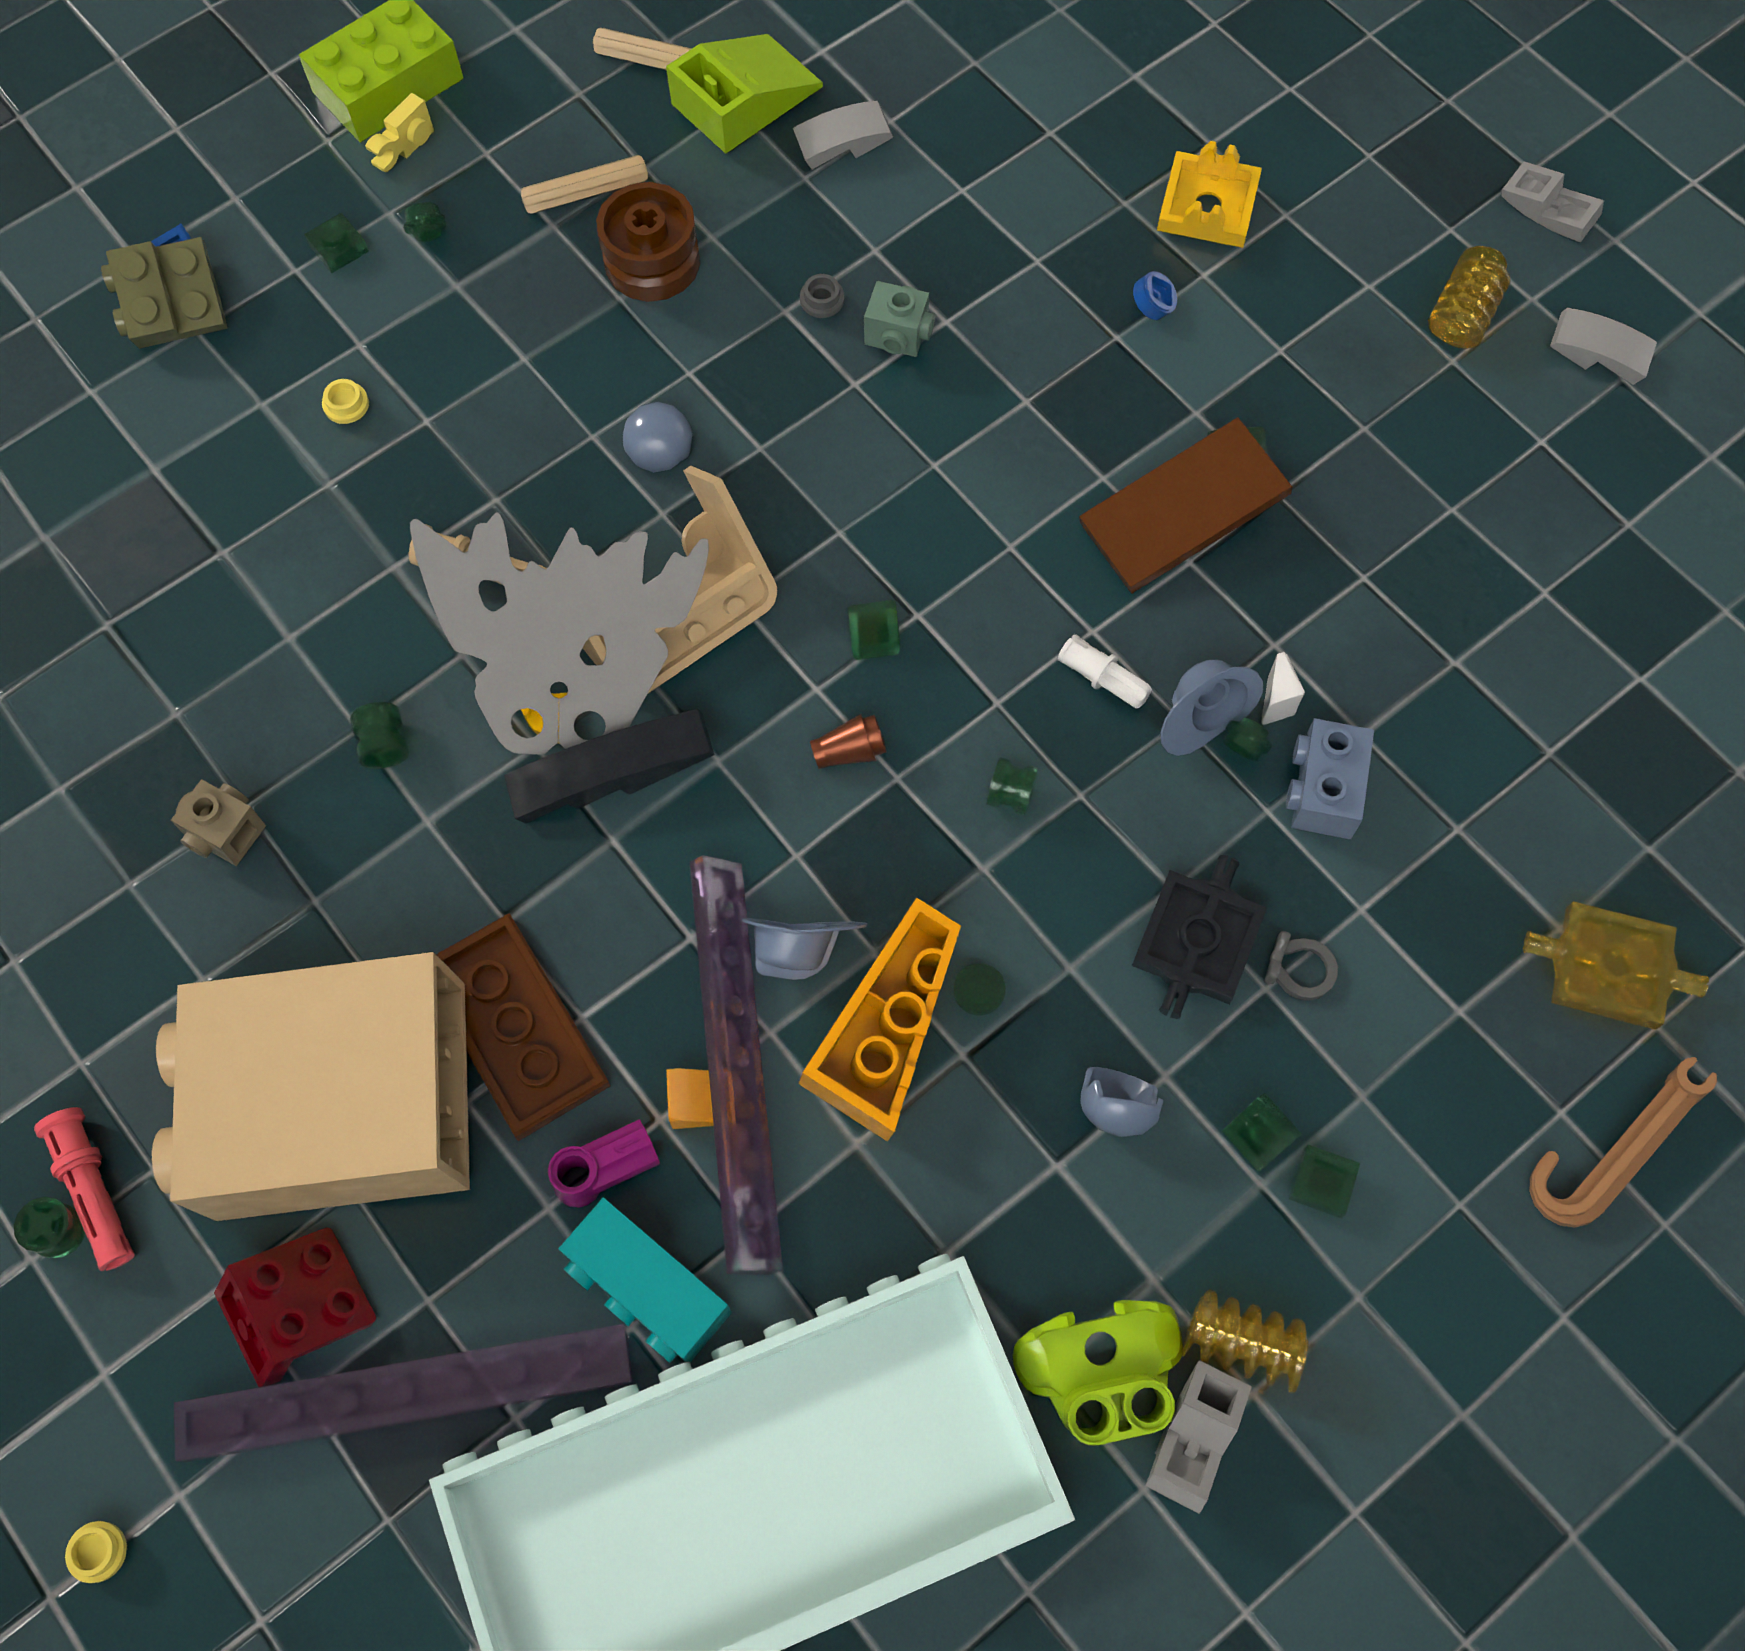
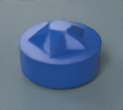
M1152 271L1134 284V300L1140 311L1148 318L1153 320L1162 319L1176 308L1177 293L1174 285L1165 275Z

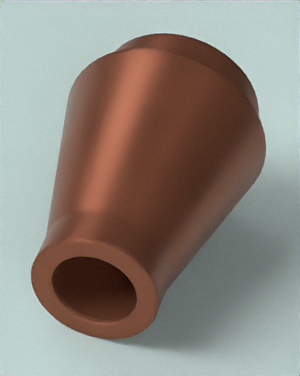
M862 714L824 736L810 741L819 769L833 765L877 761V755L887 752L875 715L863 718Z

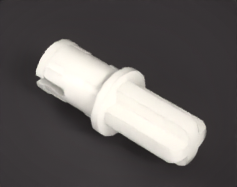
M1076 634L1067 640L1059 653L1058 661L1092 682L1091 686L1094 689L1104 687L1135 708H1140L1151 693L1152 689L1148 683L1117 664V656L1114 654L1107 656Z

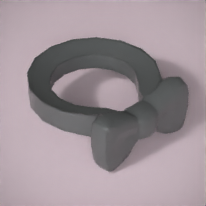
M1281 931L1276 938L1274 950L1270 954V963L1264 982L1270 985L1276 981L1287 994L1296 999L1310 1001L1321 998L1332 989L1337 980L1338 965L1335 956L1327 946L1316 940L1306 938L1289 940L1291 934L1287 931ZM1302 950L1313 952L1324 962L1326 968L1325 979L1320 985L1312 988L1298 985L1281 966L1283 956Z

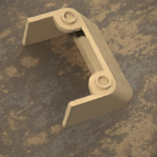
M689 466L683 472L704 512L693 518L684 528L682 547L688 556L699 540L706 538L709 544L708 558L701 584L687 618L676 627L655 629V632L666 643L668 657L648 693L767 613L774 605L777 597L775 580L723 480L693 466ZM594 635L588 638L583 649L596 665H602L606 656L604 637L602 635Z

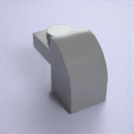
M1199 1360L1175 1404L1172 1421L1165 1427L1155 1451L1156 1458L1145 1486L1200 1514L1208 1500L1222 1455L1238 1431L1252 1386Z

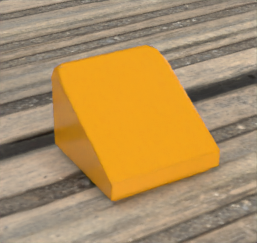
M681 1068L667 1069L668 1117L672 1129L726 1125L722 1071Z

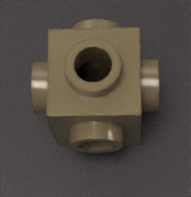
M202 779L193 791L188 792L182 797L178 803L176 814L171 819L174 825L184 834L180 842L191 851L204 858H207L212 852L235 866L239 864L266 827L252 807L247 805L249 799L244 794L228 784L223 783L218 789Z

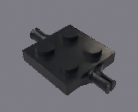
M1218 856V861L1210 880L1192 879L1169 870L1132 964L1133 967L1159 976L1167 984H1170L1162 1006L1159 1008V1011L1167 1016L1172 1002L1176 998L1177 1000L1170 1018L1180 1019L1189 992L1201 993L1229 1005L1233 1000L1267 907L1242 898L1230 888L1236 869L1239 867L1238 860L1233 857L1226 873L1223 874L1229 856Z

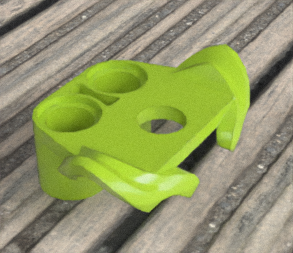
M1121 1300L1114 1302L1116 1315L1076 1324L1073 1312L1060 1314L1032 1328L1018 1339L1013 1350V1365L1016 1374L1028 1391L1035 1395L1050 1398L1062 1423L1082 1443L1087 1445H1103L1158 1432L1172 1421L1175 1412V1400L1171 1391L1167 1388L1168 1371L1180 1361L1183 1355L1180 1326L1175 1311L1171 1306L1157 1301ZM1096 1332L1110 1334L1116 1343L1114 1357L1104 1365L1091 1363L1085 1354L1086 1341ZM1143 1388H1153L1157 1395V1403L1153 1411L1145 1416L1134 1415L1132 1411L1134 1395ZM1089 1400L1100 1402L1102 1417L1098 1424L1092 1428L1083 1429L1078 1427L1076 1413L1082 1403Z

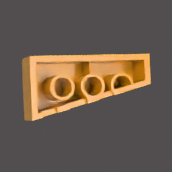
M918 898L915 899L802 1072L799 1085L887 1142L895 1132L900 1111L910 1086L923 1040L926 1036L935 1003L961 925Z

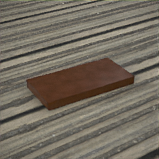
M1237 417L1079 516L1082 527L1132 594L1292 494V485Z
M510 913L436 954L465 983L466 1051L518 1141L611 1087Z

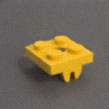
M1214 141L1206 144L1201 149L1200 155L1176 151L1157 231L1243 248L1262 168L1240 164V156L1235 145H1229L1224 155L1217 154V146ZM1202 195H1213L1220 200L1221 206L1214 205L1210 213L1202 211V203L1196 200Z

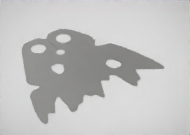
M498 512L487 523H479L475 526L467 552L459 550L420 520L413 519L410 522L416 560L430 601L454 651L474 656L487 663L485 669L476 676L475 698L493 733L507 750L518 754L539 755L547 753L558 743V713L559 743L565 749L588 741L579 737L574 730V721L582 712L593 711L603 717L606 725L603 735L630 727L668 657L666 643L655 632V629L676 627L687 618L704 575L709 552L708 539H700L687 557L674 552L662 572L646 584H643L644 553L648 540L647 532L639 531L634 533L626 542H614L604 554L597 556L592 547L581 545L575 529L570 528L547 569L540 567L534 561H530L524 571H519L512 565L504 521ZM483 580L498 581L505 587L507 602L497 611L488 610L483 605L479 594V584ZM594 635H602L606 646V656L603 664L585 665L580 657V652L585 642ZM554 682H563L567 686L568 693L564 698H556L551 694L550 688ZM524 708L537 711L543 719L541 732L531 738L521 737L516 734L511 725L512 716L515 712Z

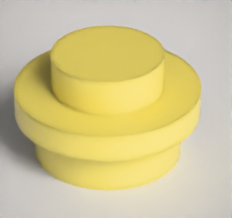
M335 380L324 390L322 408L326 416L335 423H353L362 418L368 410L369 399L366 391L352 380Z
M95 1521L79 1528L69 1540L66 1548L65 1560L71 1575L85 1583H99L111 1578L121 1568L127 1552L125 1536L116 1525L109 1522Z

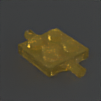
M1573 901L1566 908L1563 931L1558 939L1528 931L1524 940V953L1543 956L1554 961L1556 976L1551 1003L1657 1030L1664 1025L1667 999L1673 990L1703 998L1709 985H1706L1709 983L1708 976L1678 970L1674 954L1677 927Z

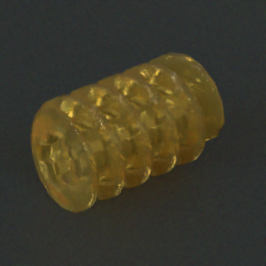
M1475 246L1468 248L1461 254L1437 304L1433 308L1430 318H1428V327L1436 337L1453 347L1463 349L1474 348L1481 343L1484 332L1487 331L1491 319L1497 311V306L1500 305L1504 292L1507 291L1511 282L1510 274L1506 270V258L1500 251L1491 247Z
M1209 1289L1204 1293L1193 1310L1185 1336L1183 1357L1186 1356L1195 1343L1200 1345V1361L1206 1364L1216 1351L1221 1352L1223 1371L1228 1372L1239 1358L1244 1361V1378L1251 1379L1259 1366H1263L1266 1368V1385L1272 1387L1282 1373L1287 1374L1288 1391L1294 1394L1299 1386L1307 1358L1309 1341L1306 1335V1325L1303 1320L1297 1318L1284 1331L1283 1316L1277 1311L1271 1312L1262 1324L1261 1308L1255 1304L1249 1305L1240 1317L1239 1301L1234 1297H1229L1222 1307L1218 1309L1217 1293Z

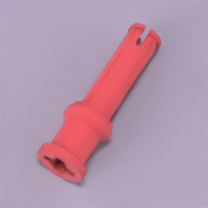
M78 1107L66 1108L41 1119L35 1124L34 1131L37 1137L44 1139L54 1162L50 1167L53 1177L57 1178L59 1182H64L71 1195L77 1215L93 1249L99 1270H112L129 1262L134 1258L135 1254L125 1236L115 1207L101 1178L98 1167L101 1165L102 1155L99 1149L92 1147L82 1125L86 1118L84 1112Z

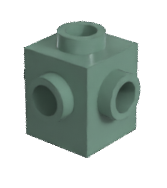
M876 281L864 315V344L884 349L892 354L902 353L917 357L922 339L930 340L935 322V313L929 312V293L917 290L911 286H898Z

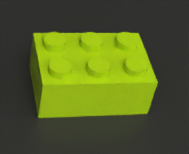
M389 0L299 54L312 92L359 142L385 128L383 120L411 93L427 102L464 79L453 40L414 0Z

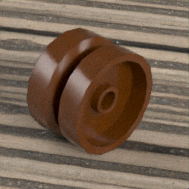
M654 182L635 183L615 191L601 205L596 218L598 238L603 253L606 276L616 290L629 298L646 302L667 300L683 292L695 280L700 267V256L692 206L682 193L669 185Z

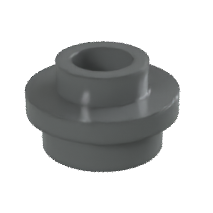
M816 274L810 277L800 291V304L803 310L813 317H831L837 314L844 305V290L834 277L827 274Z

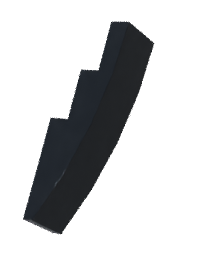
M695 709L647 721L593 738L505 774L504 777L515 819L526 824L567 804L579 809L618 790H622L630 795L715 754L703 714L700 710Z

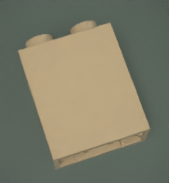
M434 952L178 985L176 1022L162 1025L156 1041V1058L160 1075L169 1087H174L173 1127L160 1129L154 1138L152 1147L154 1177L161 1191L170 1194V1202L215 1221L470 1190L465 983Z

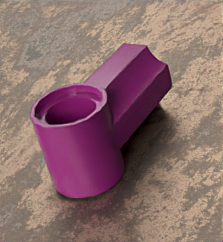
M639 1119L582 1147L569 1146L562 1148L550 1160L548 1176L559 1200L569 1207L579 1208L587 1206L596 1200L600 1192L659 1165L660 1162L647 1131ZM583 1167L589 1170L588 1178L580 1186L567 1187L562 1184V1177L571 1168Z

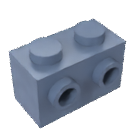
M1314 718L1306 736L1298 735L1292 763L1300 765L1298 780H1291L1286 799V809L1294 810L1291 828L1352 839L1363 819L1374 736L1373 729Z

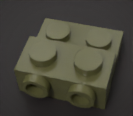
M201 237L157 247L149 241L106 251L109 264L102 265L101 272L109 292H117L120 308L113 309L116 327L122 337L128 335L129 340L139 349L228 329L206 243Z

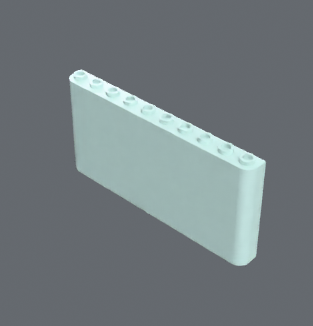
M948 1254L934 1257L918 1266L919 1275L902 1282L899 1281L897 1275L879 1280L867 1287L869 1296L849 1304L846 1297L834 1299L816 1308L815 1311L818 1317L800 1325L796 1324L794 1318L781 1321L765 1329L763 1333L766 1339L745 1347L742 1340L731 1342L712 1351L713 1361L692 1369L690 1362L676 1365L658 1374L659 1384L639 1391L637 1384L626 1386L605 1396L607 1405L587 1414L584 1407L568 1410L552 1418L553 1428L532 1436L530 1429L522 1430L497 1441L499 1451L478 1459L476 1452H470L445 1462L442 1465L444 1474L429 1479L480 1650L781 1651L1074 1521V1515L964 1256L952 1261Z

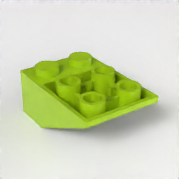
M769 34L701 43L666 66L671 104L725 154L823 87L821 80Z

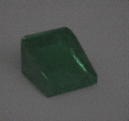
M896 600L847 607L848 631L852 655L855 660L897 655L900 652Z

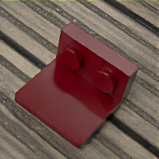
M328 1227L228 1265L214 1292L260 1390L281 1381L294 1359L371 1327L376 1320V1315L333 1230Z

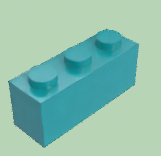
M604 1197L558 1248L570 1260L563 1270L587 1291L596 1283L611 1296L604 1306L628 1327L637 1319L652 1332L645 1342L669 1363L677 1355L683 1361L691 1363L732 1313L727 1303Z

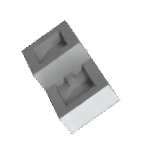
M878 101L862 102L837 108L809 119L793 128L804 159L812 170L848 149L851 150L855 158H858L893 138Z
M1528 162L1521 164L1502 189V197L1522 214L1545 228L1578 242L1584 239L1601 216L1604 200L1563 188V173Z
M1566 308L1561 312L1550 347L1585 370L1599 362L1634 385L1646 378L1657 342L1645 334L1613 319L1583 310Z

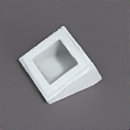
M1285 652L1277 654L1268 676L1261 720L1263 725L1294 716L1305 693Z

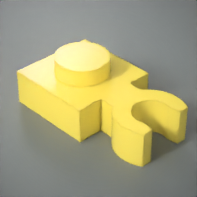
M411 93L383 120L386 130L382 134L373 135L367 141L365 147L377 155L371 160V163L383 172H388L393 168L399 154L407 159L434 132L425 100Z

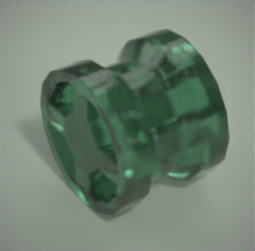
M1000 757L992 778L986 805L997 808L1003 804L1012 807L1016 814L1026 816L1039 768L1030 765L1023 769L1013 766L1010 760Z
M50 1197L36 1198L25 1204L18 1212L14 1222V1236L18 1244L28 1251L51 1259L63 1258L73 1253L82 1243L85 1235L75 1208ZM60 1221L58 1233H56L54 1230L55 1222Z

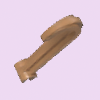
M1692 1057L1682 1061L1668 1075L1665 1086L1573 1194L1566 1199L1555 1198L1547 1189V1180L1559 1161V1156L1556 1152H1547L1537 1163L1530 1176L1529 1192L1535 1207L1545 1218L1560 1226L1575 1228L1590 1224L1603 1214L1690 1109L1714 1089L1717 1083V1074L1712 1072L1702 1083L1695 1085L1688 1080L1687 1072L1697 1062V1059Z

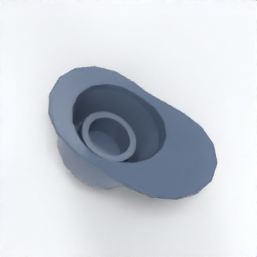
M1206 660L1197 663L1187 670L1174 691L1173 707L1166 716L1160 732L1161 744L1165 750L1177 756L1190 754L1204 746L1225 729L1247 717L1257 706L1263 693V681L1257 671L1248 667H1232L1221 660Z
M752 918L742 919V922L754 925L755 966L757 972L766 976L792 980L806 979L817 974L827 964L840 930L859 929L868 926L865 922L789 924Z

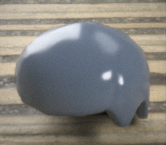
M657 401L641 405L627 418L623 430V446L625 452L637 467L655 473L671 470L680 461L688 458L694 434L688 419L673 405Z
M1089 1067L1086 1071L1081 1091V1106L1089 1121L1101 1131L1117 1137L1140 1136L1157 1124L1163 1105V1099L1158 1098L1157 1101V1087L1146 1081L1120 1071L1102 1067Z

